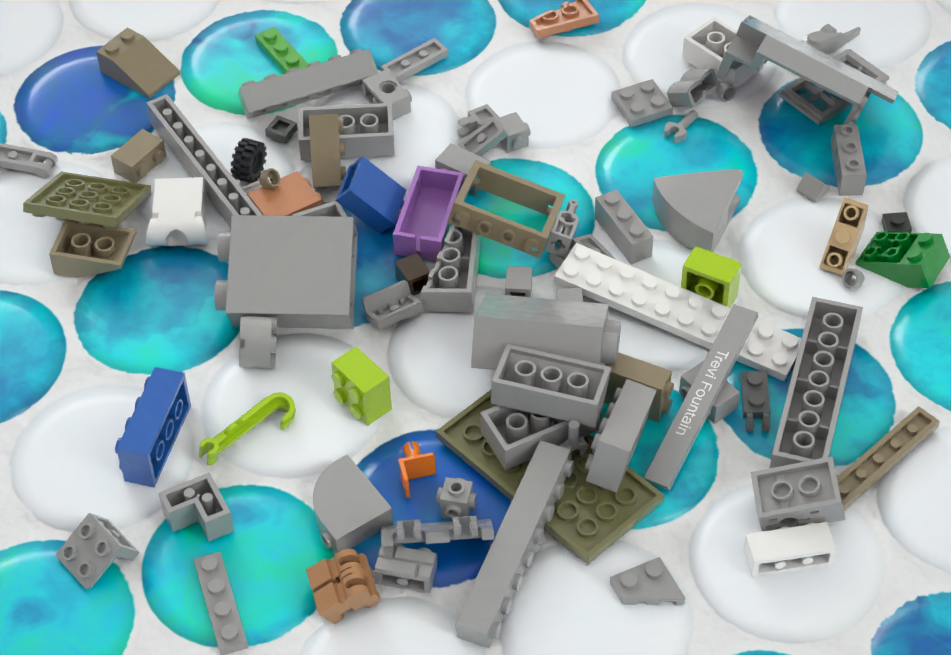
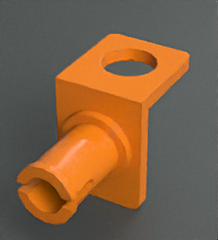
M412 441L413 450L409 442L403 446L406 458L398 459L400 479L406 498H410L408 480L436 474L434 453L421 454L419 444Z

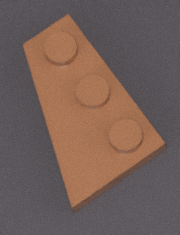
M576 0L572 3L567 1L561 4L560 9L556 11L549 10L529 20V26L537 38H547L553 34L569 32L572 29L588 27L591 24L599 23V14L588 0Z

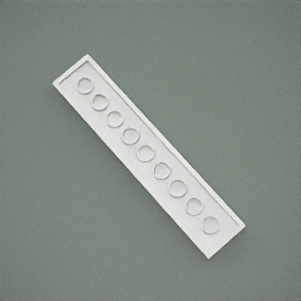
M578 243L574 245L554 275L553 282L566 288H582V295L603 304H609L614 309L707 349H711L731 310L727 306ZM757 320L736 361L758 371H767L768 375L785 382L796 362L801 338Z

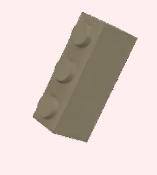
M338 113L309 115L313 187L341 186L346 174V166H341V157H345V143H340V133H344L343 118L339 119Z

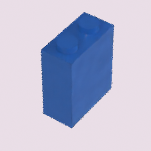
M362 156L348 167L335 201L381 234L388 228L392 229L397 224L399 219L397 216L399 210L404 205L405 201L403 199L407 190Z

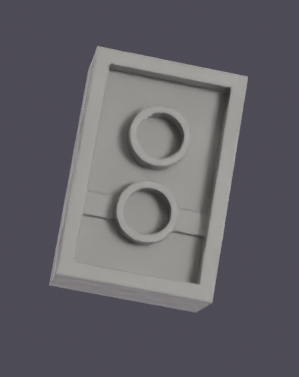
M832 456L751 472L757 515L763 532L777 530L786 526H803L812 522L832 523L846 520Z

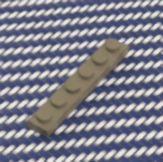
M918 406L841 473L837 478L844 511L938 428L940 421Z

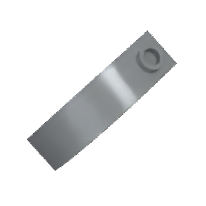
M348 454L330 464L321 473L314 487L313 505L321 539L328 549L332 548L335 553L344 549H351L380 532L381 526L393 524L392 507Z

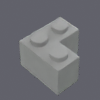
M210 472L158 493L163 514L173 532L199 522L208 541H212L234 531L231 512Z

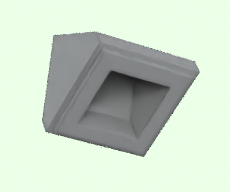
M805 172L796 191L817 202L830 190V187Z

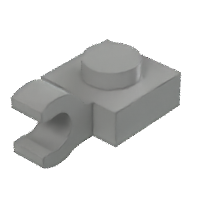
M488 104L468 111V117L459 119L458 124L462 128L458 129L457 132L462 137H467L475 128L478 129L493 116L497 118L499 116Z

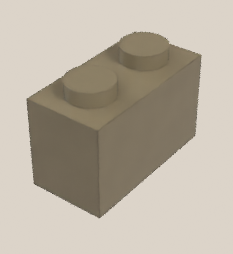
M141 129L111 155L114 173L132 183H137L167 157L164 140Z

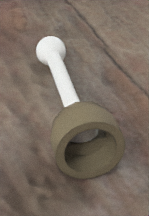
M270 168L260 174L259 181L241 188L243 191L261 185L266 189H272L280 184V175L277 170Z

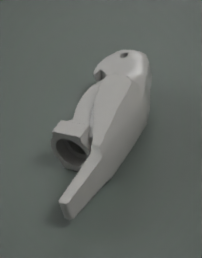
M826 24L821 27L820 31L806 35L801 41L825 54H829L859 36L861 28L856 27L842 33L837 32V29L830 24Z

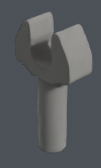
M692 110L678 124L667 122L664 128V138H667L672 133H676L674 135V143L683 142L687 138V130L685 129L698 118V113Z
M571 420L568 428V440L559 446L570 449L571 453L577 449L580 456H582L586 452L588 444L583 436L579 437V422Z

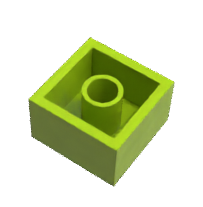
M695 246L683 265L681 287L731 308L738 297L742 263Z
M355 346L331 362L334 397L340 404L344 403L357 420L361 419L368 426L392 410L389 376L359 348Z

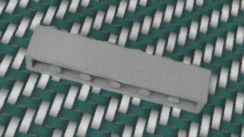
M356 49L347 56L341 57V55H336L323 63L316 61L308 64L303 69L292 68L279 76L271 74L259 82L251 80L243 83L242 87L239 88L238 96L246 118L251 119L363 85L362 80L378 73L370 49L364 51Z

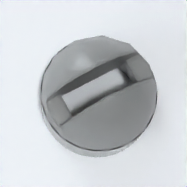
M726 81L720 82L716 88L717 96L724 102L730 101L736 93V87Z
M853 268L847 269L842 276L843 285L851 289L861 287L865 280L862 271Z

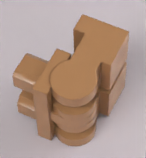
M354 549L341 550L330 560L323 559L306 569L311 590L314 591L313 597L318 614L334 624L343 619L342 614L351 608L354 610H358L363 606L370 608L381 601L366 555L363 553L358 555Z

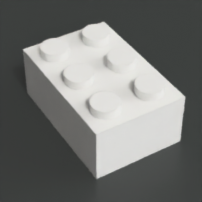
M715 16L684 37L682 58L699 69H714L717 75L723 57L737 30ZM736 60L724 81L731 83L737 88L759 71Z

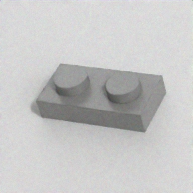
M493 116L461 141L458 146L478 156H483L506 138L508 133L499 119Z

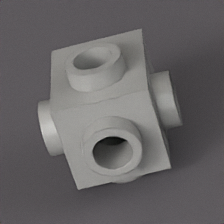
M446 477L443 488H438L436 503L440 504L441 518L452 520V517L469 516L471 509H475L477 493H473V482L462 478Z

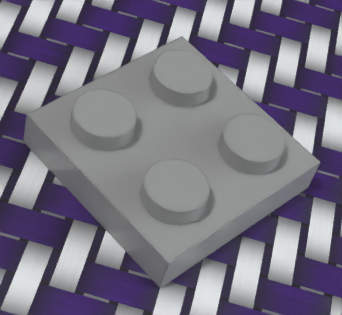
M653 79L611 92V99L631 127L673 114L672 105Z

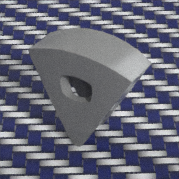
M740 169L654 178L652 202L659 221L674 239L693 250L697 246L714 252L740 203V196L735 193L742 181L743 172Z

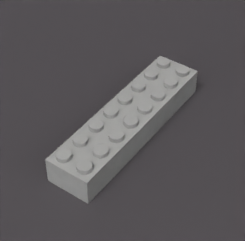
M812 296L771 456L770 468L829 457L863 307Z

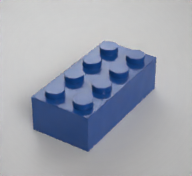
M155 367L151 376L146 378L144 391L141 397L136 399L133 415L128 417L125 424V432L122 438H118L115 445V453L118 454L119 469L122 470L125 482L155 488L191 407L185 373Z

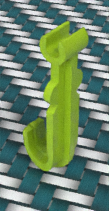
M282 392L273 393L264 398L215 437L203 439L200 442L199 458L207 454V465L215 464L220 453L276 410L287 412L280 422V429H286L293 422L296 413L293 399Z

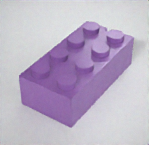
M417 166L393 233L395 255L408 257L418 253L421 259L437 261L438 253L442 251L445 245L444 240L452 225L447 221L454 201L465 181L464 173Z

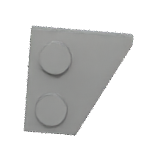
M660 557L610 577V584L623 605H637L639 603L659 605V601L676 602L677 606L685 604L686 598Z

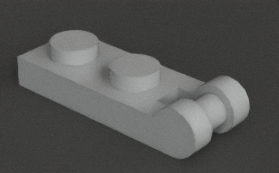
M0 143V167L34 173L41 178H48L51 173V167H54L58 161L57 156L51 152Z

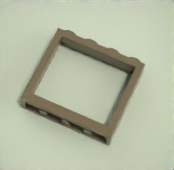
M475 160L454 201L447 222L540 258L565 195ZM473 186L549 217L543 231L540 232L464 201Z

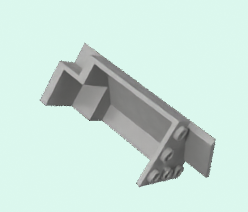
M751 15L745 18L744 21H741L716 75V78L724 81L736 60L757 71L760 70L763 63L766 64L767 61H770L854 104L843 125L855 124L871 93L893 104L899 92Z

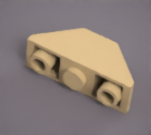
M844 197L819 268L843 276L859 245L869 205Z

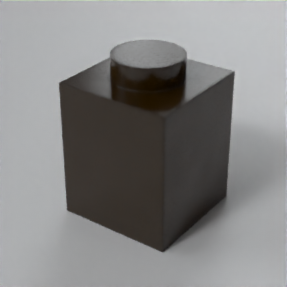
M418 253L395 261V272L398 282L407 281L411 294L413 296L420 294L423 286H426L430 271Z

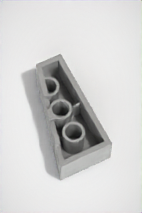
M453 224L451 225L444 240L445 245L442 251L438 253L435 267L431 269L428 275V282L421 290L424 312H474L481 235Z

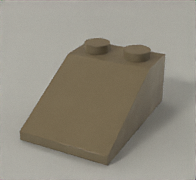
M128 27L96 51L100 72L149 99L180 75V70L149 40Z
M75 220L64 221L49 253L53 272L56 275L80 278L119 270L123 266L137 232L135 229L122 227L109 229L99 224L83 225Z

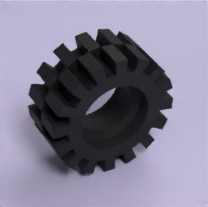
M242 138L238 142V147L236 146L234 149L235 154H232L233 161L230 165L233 166L230 170L234 179L248 183L258 181L261 171H264L263 165L266 164L265 157L267 152H265L266 146H264L263 142L248 138Z

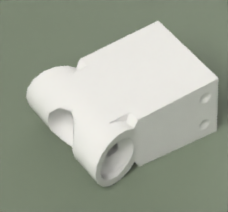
M203 177L155 179L153 218L147 227V246L208 245L205 231L207 196Z

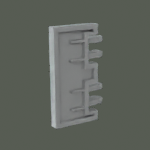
M476 516L452 517L453 521L420 523V519L396 521V525L381 526L382 547H389L399 543H448L450 540L482 538V540H493L494 528L491 519L477 520Z

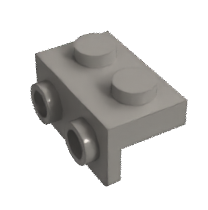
M405 280L362 298L367 321L379 330L388 329L394 323L403 319H411L417 313L424 311L422 301L411 294L408 282Z

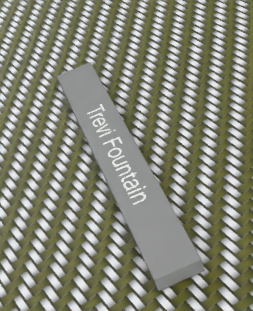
M733 304L644 476V479L651 485L670 491L758 319V312Z

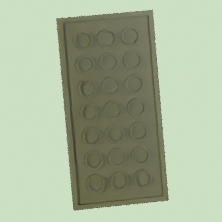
M489 390L436 431V438L512 501L531 460L505 470L483 437L480 425V412L497 406L491 403V390ZM590 435L584 437L588 448L582 456H580L577 449L572 451L571 459L574 461L573 472L570 477L566 476L562 497L556 499L553 505V517L550 522L546 521L544 525L545 530L587 565L664 502V494L629 466L617 493L587 482L589 470L585 469V465L590 453L594 454L592 453L593 449H591L594 438Z

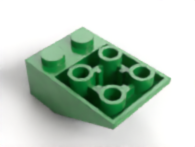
M881 231L876 232L855 263L859 267L905 287L930 289L950 259V254L942 234Z

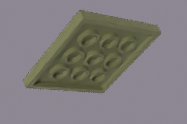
M61 171L23 203V212L31 213L35 217L50 216L55 217L59 221L75 220L83 225L93 223L111 229L118 227L151 195V185Z

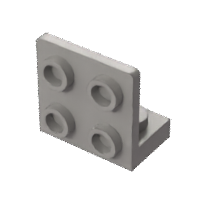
M88 513L56 553V557L85 589L90 590L115 558L119 560L125 558L133 561L140 552L109 519Z

